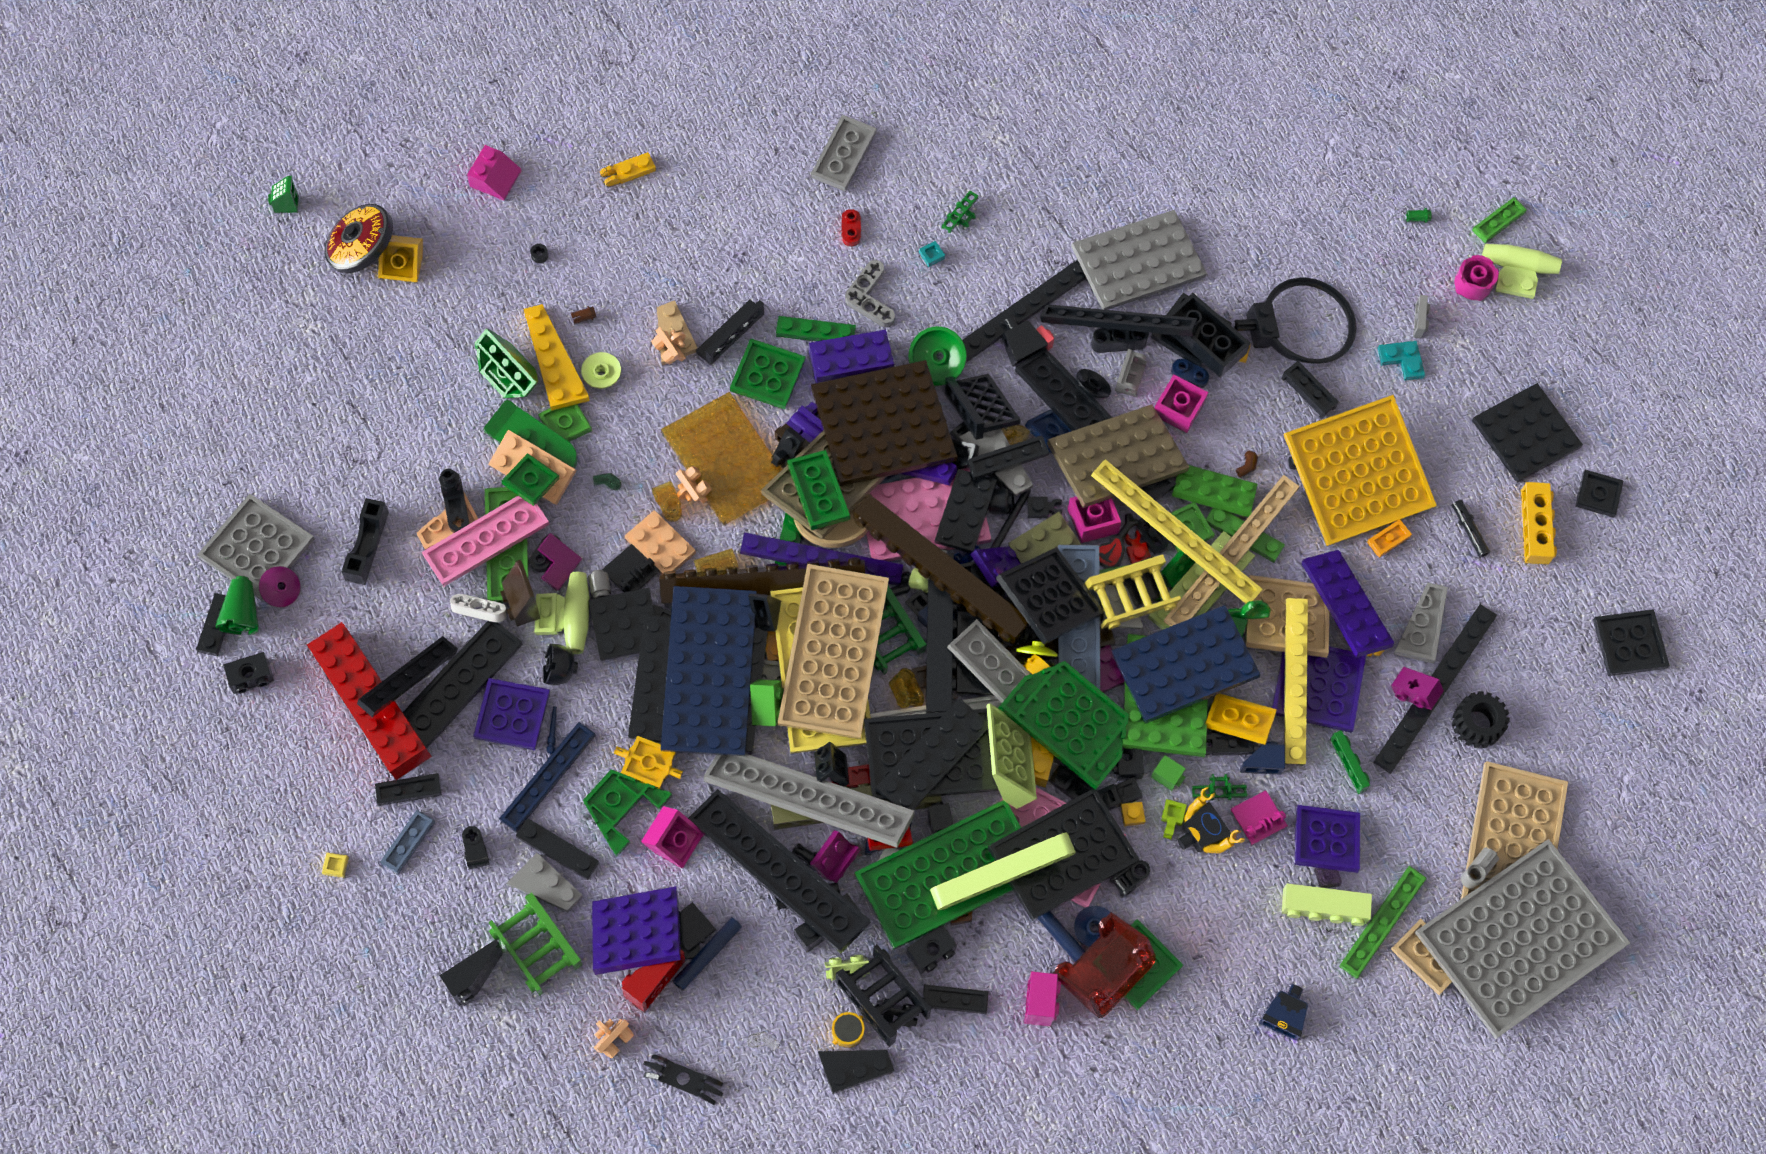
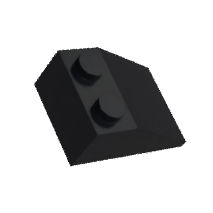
M497 939L439 975L458 1006L462 1004L465 1006L475 999L474 996L479 993L501 958L503 951Z

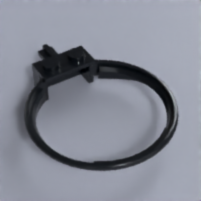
M1307 277L1292 278L1280 283L1270 292L1265 302L1253 303L1246 313L1247 319L1234 321V329L1236 331H1250L1254 348H1268L1271 346L1288 359L1311 364L1332 362L1346 354L1355 340L1357 329L1354 312L1346 298L1331 285ZM1294 286H1311L1326 292L1340 304L1347 317L1348 336L1345 344L1335 354L1320 359L1306 358L1290 351L1277 339L1280 335L1272 305L1273 300L1281 292Z

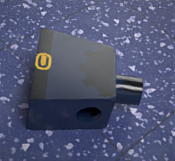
M1291 984L1288 993L1279 991L1263 1014L1259 1024L1297 1041L1301 1037L1308 1003L1300 1000L1303 989Z

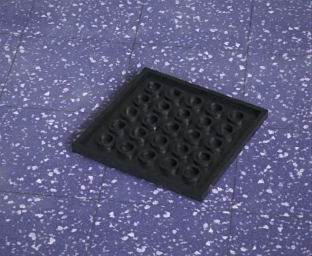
M644 615L628 739H636L637 736H640L650 741L661 742L671 618ZM755 627L750 684L763 677L768 631ZM750 691L745 752L753 753L756 725H752Z

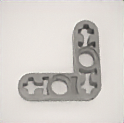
M872 260L846 291L845 302L850 308L878 325L890 327L895 321L894 311L869 296V293L884 274L883 263L879 260ZM879 268V271H875L872 274V269ZM866 280L870 285L868 287H861L859 283ZM850 296H857V299L850 300ZM867 304H872L875 306V310L867 311L864 307ZM887 315H889V319L886 318L885 320H883V316L886 317Z

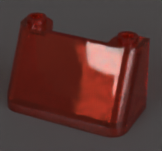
M1112 912L1100 921V937L1073 965L1065 961L1060 963L1053 972V974H1058L1057 980L1061 981V984L1098 1018L1105 1017L1151 969L1156 960V955L1149 938Z

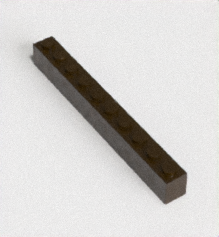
M871 494L856 508L853 519H855L854 522L860 528L865 527L870 531L874 539L883 541L892 553L897 552L902 556V560L907 565L916 567L921 576L926 579L930 578L939 590L948 592L953 601L958 604L962 603L967 607L966 610L971 615H977L981 618L986 627L989 629L993 628L999 632V636L1004 641H1010L1014 644L1028 628V622L1018 609Z
M858 557L849 558L848 561L841 562L839 559L827 560V563H819L817 560L807 562V564L865 574V562ZM789 562L786 566H778V564L772 563L767 564L766 567L759 568L757 565H748L746 569H737V567L731 566L717 571V568H707L705 572H696V570L690 569L676 574V571H666L659 578L661 603H672L674 586L757 591V594L771 595L770 591L801 588L804 585L807 564L799 565L798 562Z

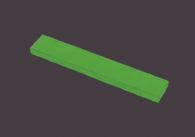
M1408 866L1339 965L1340 968L1356 979L1360 976L1427 879L1424 875Z

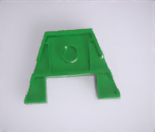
M611 769L583 799V803L614 855L618 857L630 844V841L615 829L619 822L642 797L646 798L660 810L672 797V793L655 788L651 784L642 783L633 777Z

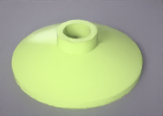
M598 352L585 359L581 367V373L584 381L589 386L604 389L618 381L621 375V366L613 355ZM599 372H605L604 375H598Z

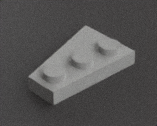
M538 853L506 883L508 886L519 889L526 894L532 892L536 898L566 912H569L583 898V895Z

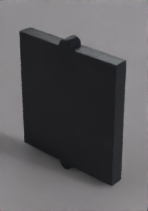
M693 902L682 911H679L680 943L690 952L698 944L704 943V940L715 932L716 928Z

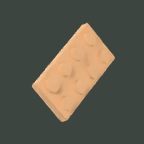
M508 430L488 465L507 475L527 453L559 475V480L543 496V498L557 505L577 470Z

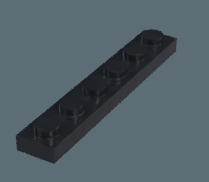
M442 636L359 698L357 705L371 717H374L454 656L458 648Z

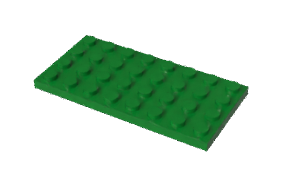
M1002 800L854 873L893 950L1013 891L1009 883H1006L943 910L937 909L930 889L995 862L987 847L1021 828L1008 803Z

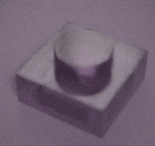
M1314 869L1320 888L1341 886L1342 880L1338 870Z

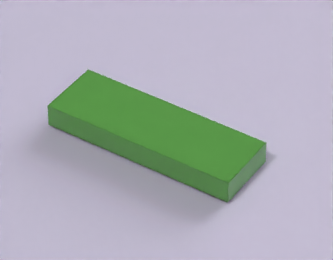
M1513 197L1473 227L1472 231L1484 243H1487L1524 215L1527 209Z

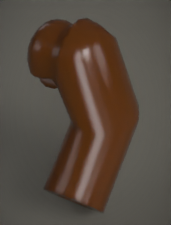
M1247 451L1245 453V465L1236 469L1238 477L1241 478L1256 469L1258 462L1256 452Z

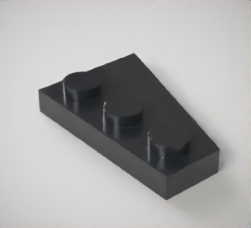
M887 1050L818 1051L832 1094L895 1071Z

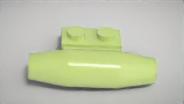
M1485 244L1482 256L1488 257L1494 264L1503 267L1499 272L1496 292L1530 299L1535 297L1538 282L1536 273L1559 274L1562 264L1561 258L1545 252L1508 244Z
M572 572L570 574L565 597L557 593L536 594V604L540 619L535 620L534 633L536 635H554L564 630L566 647L573 654L583 653L589 629L590 596L586 573Z

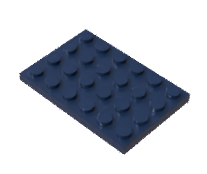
M1225 605L1111 650V654L1145 724L1260 678V672Z

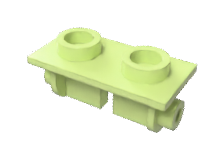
M853 955L848 960H842L841 957L830 958L829 962H824L825 967L830 968V970H826V979L835 980L836 973L842 968L845 971L849 970L852 974L864 964L869 963L867 957L863 958V955Z

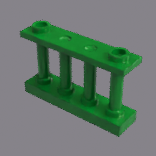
M889 586L885 599L886 609L883 610L882 620L889 616H894L897 623L895 627L879 635L877 646L899 633H905L908 640L907 643L884 656H881L878 650H876L874 667L877 671L881 670L883 675L887 673V663L910 650H916L917 654L920 655L926 651L927 646Z

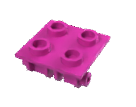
M1266 790L1230 809L1251 845L1288 826L1284 820L1286 818L1283 811L1279 812Z

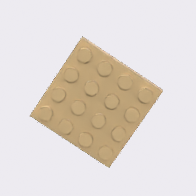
M1249 575V578L1263 589L1253 601H1264L1270 607L1271 612L1268 618L1246 619L1248 620L1245 636L1246 647L1285 652L1286 599H1308L1307 655L1327 658L1329 654L1330 612L1313 583Z

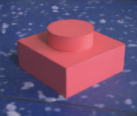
M1042 325L1039 326L1036 330L1047 342L1046 349L1049 351L1053 348L1054 336L1050 330L1045 329Z

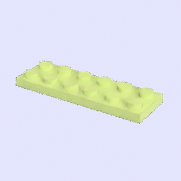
M1223 531L1212 543L1211 547L1219 553L1232 537ZM1248 550L1235 567L1243 572L1255 558V555ZM1195 563L1169 592L1170 597L1180 596L1182 598L1204 572V569ZM1220 584L1194 617L1208 612L1227 588ZM1163 609L1150 613L1148 619L1162 630L1170 626L1164 622V619L1171 610L1165 611Z

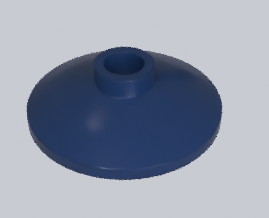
M1089 906L1081 910L1074 922V931L1078 940L1085 946L1102 948L1113 941L1117 932V923L1109 910L1100 906ZM1091 926H1097L1098 932H1093Z

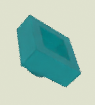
M936 241L919 249V254L928 267L945 259V254Z

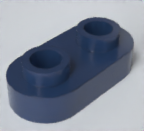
M1177 359L1172 365V375L1174 374L1199 388H1204L1207 385L1209 373L1202 367L1186 359Z

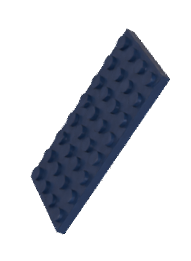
M674 586L661 751L745 756L755 614L752 613L748 595L757 594V591Z

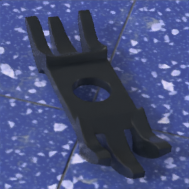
M655 1054L651 1058L666 1064V1067L644 1061L643 1065L662 1073V1076L645 1072L643 1077L680 1089L712 1105H715L716 1101L702 1093L701 1090L723 1096V1092L704 1083L708 1081L722 1087L723 1082L713 1077L698 1073ZM682 1072L687 1073L690 1077L689 1082L685 1085L677 1082V1076Z

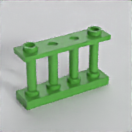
M531 892L525 896L527 904L524 905L525 908L498 927L492 920L488 923L491 927L489 933L493 939L501 941L528 979L525 983L532 993L536 991L540 996L543 992L539 985L566 966L570 967L572 965L577 970L582 966V962ZM535 914L539 919L537 925L509 944L502 934L527 916ZM542 931L543 933L548 931L552 937L549 939L550 942L521 961L515 951ZM560 948L564 954L561 956L562 959L533 978L527 968L553 949L557 950Z

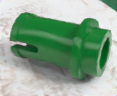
M1424 208V210H1407L1406 213L1407 222L1424 221V223L1431 221L1432 217L1431 210H1427V208Z

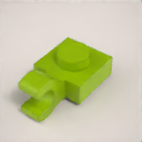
M1166 799L1161 821L1167 822L1163 838L1171 840L1175 825H1182L1187 804Z

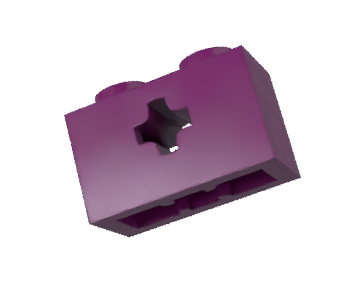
M1407 667L1402 668L1391 685L1395 697L1400 701H1408L1419 708L1424 707L1432 710L1444 692L1439 679Z

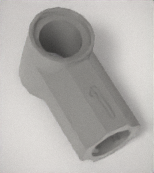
M1484 847L1471 865L1463 872L1461 876L1462 884L1469 889L1476 888L1500 859L1497 853L1492 849ZM1470 873L1474 874L1477 880H1474L1470 876Z

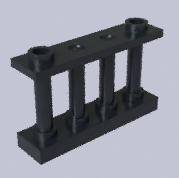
M876 944L873 948L874 958L869 963H866L852 974H847L842 968L836 973L835 982L888 1047L896 1042L897 1029L920 1013L926 1020L930 1018L931 1004L925 997L922 998L893 964L888 952ZM878 965H881L888 973L865 990H860L856 985L858 979ZM894 980L901 990L881 1005L874 1006L870 1002V997ZM906 997L915 1005L892 1023L887 1022L883 1017V1013Z

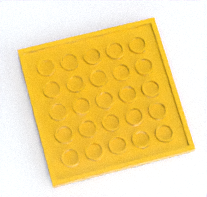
M1394 395L1283 434L1326 546L1437 506Z

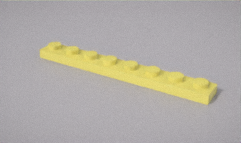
M1286 599L1285 764H1306L1308 599Z

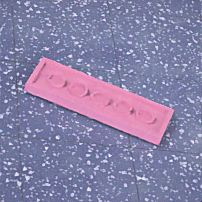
M517 496L424 550L422 554L444 587L550 524L537 503L532 506L520 496Z

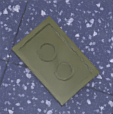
M1057 512L1008 543V546L1015 551L1016 557L1021 564L1049 550L1058 548V545H1081L1060 512Z

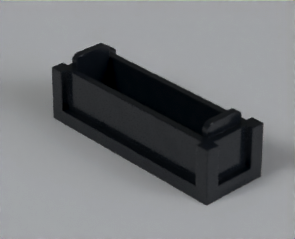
M1299 361L1284 371L1281 379L1283 381L1286 380L1320 415L1319 418L1321 420L1331 409H1336L1339 401Z

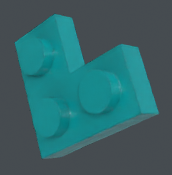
M1417 341L1378 346L1377 350L1381 366L1401 364L1404 381L1424 379L1425 372Z

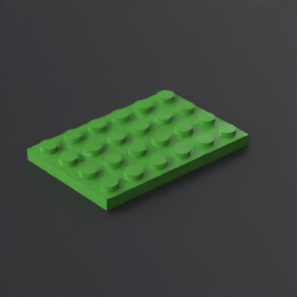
M1128 634L1126 644L1146 636ZM1125 683L1123 710L1129 714V719L1126 725V736L1123 739V748L1205 757L1207 725L1205 723L1207 720L1208 699L1145 724Z

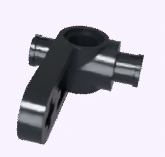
M447 468L441 472L439 483L444 498L450 530L455 533L470 523L460 474ZM457 520H461V527H457Z

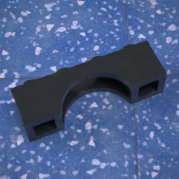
M365 498L360 513L358 537L352 551L347 553L341 571L345 581L362 585L366 584L389 514L385 502Z

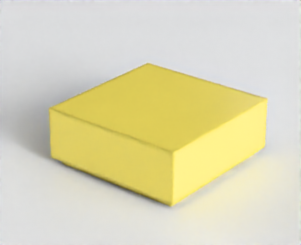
M326 853L322 874L344 878L349 859L348 855Z

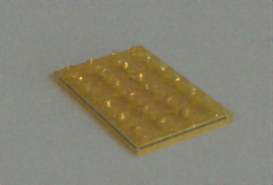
M730 392L661 429V433L685 469L687 470L694 466L701 472V476L695 480L697 485L703 480L712 488L705 497L723 526L768 501L761 494V490L782 469L780 466L775 467L771 463L774 457Z

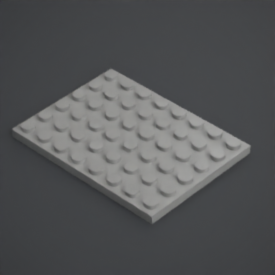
M1549 839L1415 931V934L1495 1039L1630 944L1629 940Z

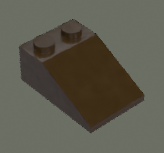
M518 560L502 582L504 590L500 591L503 602L509 603L510 609H507L510 621L515 620L517 627L540 619L536 600L521 560Z

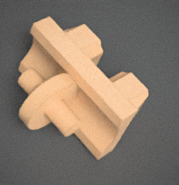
M661 327L655 330L658 335L651 342L659 351L665 346L668 348L661 355L667 364L670 365L677 359L681 362L686 359L680 348L685 346L683 341L686 335L683 332L677 333L675 330H672L669 334L668 331H663Z
M691 466L686 471L679 470L676 473L682 482L678 485L680 491L677 493L679 499L686 498L688 502L694 500L696 502L701 501L702 503L708 500L706 495L712 488L703 480L699 484L696 483L695 480L701 476V472L697 467Z
M611 1019L605 1024L601 1021L596 1023L600 1029L596 1032L595 1036L600 1039L604 1033L606 1034L593 1047L597 1052L613 1058L619 1052V1049L612 1042L619 1037L624 1043H627L634 1036L628 1027L629 1023L625 1019H620L610 1030L609 1028L614 1024Z

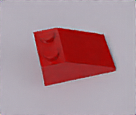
M681 950V960L643 966L635 970L632 975L629 973L622 981L623 986L621 988L624 997L645 1013L686 962L684 952Z

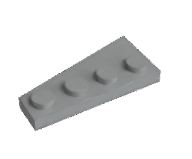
M988 421L985 424L988 425L994 422ZM1001 429L985 432L983 438L978 440L974 438L970 431L959 436L962 442L980 446L977 456L1010 446ZM1022 465L994 473L1015 497L1033 488V484Z
M1433 583L1426 584L1395 649V655L1434 664L1448 587Z

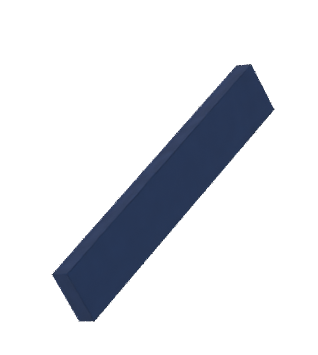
M578 722L501 815L499 820L517 833L526 819L535 811L594 739L596 734Z

